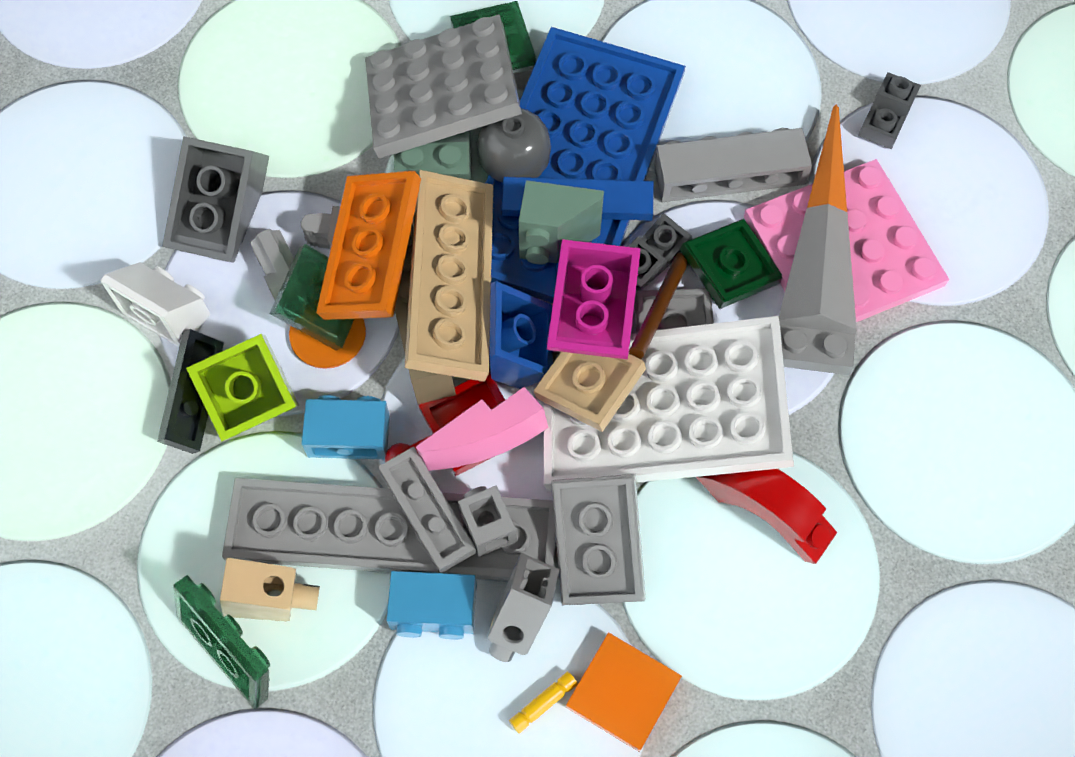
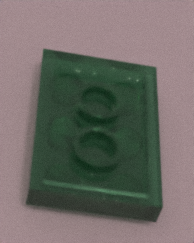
M186 575L173 584L178 620L254 710L268 700L270 681L268 668L271 665L265 654L257 646L250 648L241 638L243 631L237 621L229 614L224 617L214 606L216 604L215 597L203 583L196 585Z

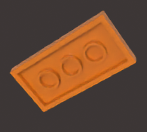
M415 171L347 176L316 311L324 320L388 318L394 316L421 178Z

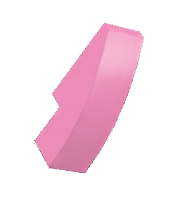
M523 387L492 410L483 400H480L417 445L416 448L428 471L477 463L503 454L546 430L548 424L545 411L529 391Z

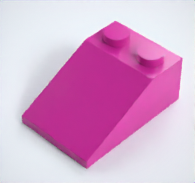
M562 239L547 350L628 360L641 248Z

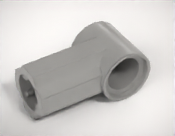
M267 229L258 233L250 244L265 273L264 279L277 306L280 307L313 292L299 260L295 261L280 229Z

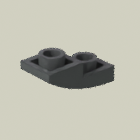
M887 72L858 136L892 150L921 85L905 77Z
M664 213L642 238L637 236L629 245V247L641 248L637 286L641 289L652 282L673 262L675 256L681 253L680 248L684 242L693 239L690 233Z

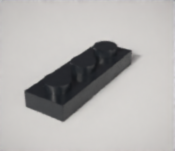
M192 329L182 333L157 442L191 454L200 452L208 412L186 368L222 352L224 342Z

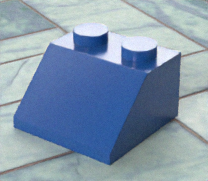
M498 281L491 283L490 292L491 378L517 389H522L523 387L540 382L553 364V351L547 350L553 305Z

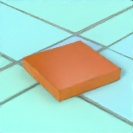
M608 632L565 708L640 753L682 675Z

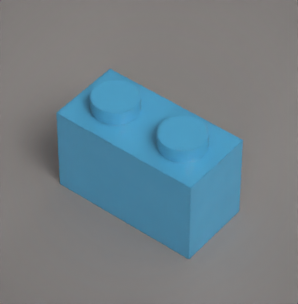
M322 395L318 399H306L302 446L307 457L385 460L388 450L390 413L386 401H381L379 398L372 396H362L357 398V400H341L339 397L332 395Z
M391 571L387 623L390 629L397 630L396 635L409 638L421 637L422 632H439L438 637L450 640L463 639L464 634H474L477 591L475 575Z

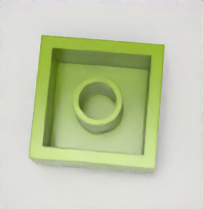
M264 334L252 337L186 368L221 442L299 406L274 351Z

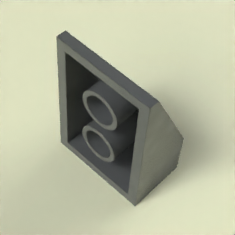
M183 136L162 247L234 263L263 192L269 156L251 150Z

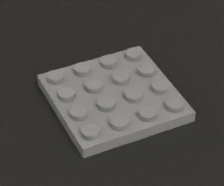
M500 14L492 17H483L474 23L455 29L449 28L440 34L421 40L415 39L406 45L390 50H381L372 56L365 57L373 148L379 159L522 114L504 25Z

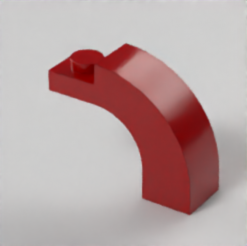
M780 469L696 477L718 502L741 507L766 521L780 533L805 562L817 564L838 533L823 516L826 511L825 506L805 487Z

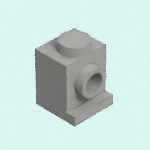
M497 485L488 489L486 486L476 487L465 493L464 499L458 501L459 511L476 548L478 557L517 541L516 528ZM483 516H491L494 519V522L484 526L479 524V520Z

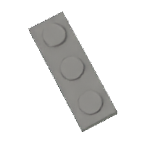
M414 447L378 466L382 477L439 573L445 572L476 553L475 546Z

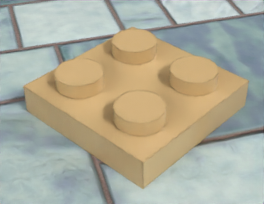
M561 352L533 392L538 400L603 432L646 370L643 360L628 354L627 360Z

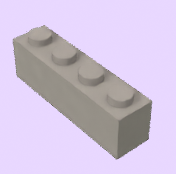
M778 128L772 132L755 134L743 132L736 136L722 138L709 136L698 141H670L664 145H657L654 166L661 202L805 185L812 164L803 128Z

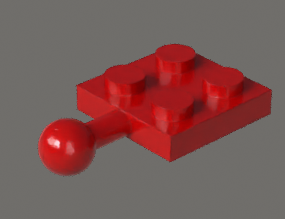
M489 372L485 382L470 379L454 387L455 396L422 403L418 406L432 433L431 435H433L480 400H483L492 410L505 401V398ZM431 435L412 445L406 443L392 445L386 452L385 462L412 447L417 451L416 446ZM489 459L451 469L456 477Z

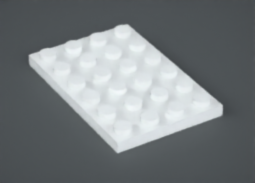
M779 316L657 330L644 358L641 359L644 361L646 370L603 432L544 403L548 428L544 430V486L547 491H552L551 481L559 479L636 474L637 483L794 467ZM631 333L629 349L637 333ZM553 351V363L561 353L560 351Z

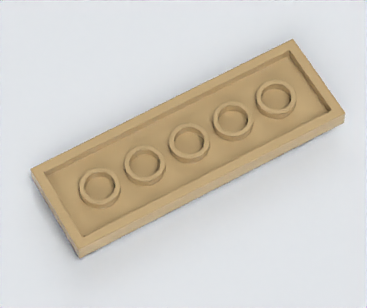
M420 170L418 175L421 178L414 212L404 368L485 382L489 374L493 185Z

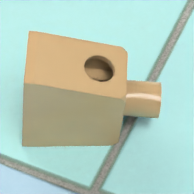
M227 558L220 596L223 617L290 621L292 608L317 611L320 586L295 583L296 569L292 567ZM272 590L281 592L279 596L275 597L269 596L267 593Z

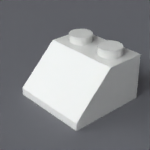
M138 262L107 273L100 280L123 315L178 347L180 346L183 332L189 329L198 331L210 316V312L203 301L205 296L198 289L189 284L182 287L174 282V278L167 271L158 266L151 269L145 264Z

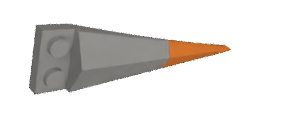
M836 104L832 109L779 313L784 367L851 376L854 366L857 326L839 107Z

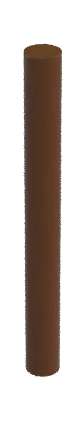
M678 253L675 256L629 349V354L639 359H643L689 264L682 253Z

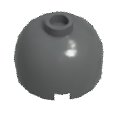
M521 108L522 114L481 127L477 141L479 162L485 172L498 182H503L504 177L537 178L548 166L551 152L548 128L540 117L527 109Z

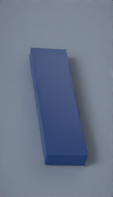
M503 178L502 216H520L525 183L528 180L604 191L602 219L653 220L654 181Z

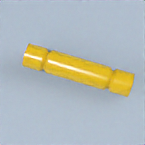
M567 671L557 679V682L552 683L521 709V712H518L509 719V723L520 734L529 726V723H533L563 698L565 692L568 693L578 685L577 681Z

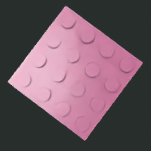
M875 159L844 171L856 322L945 287L950 279L878 160ZM813 184L746 209L744 213V219L782 273L780 284L784 291L786 290Z

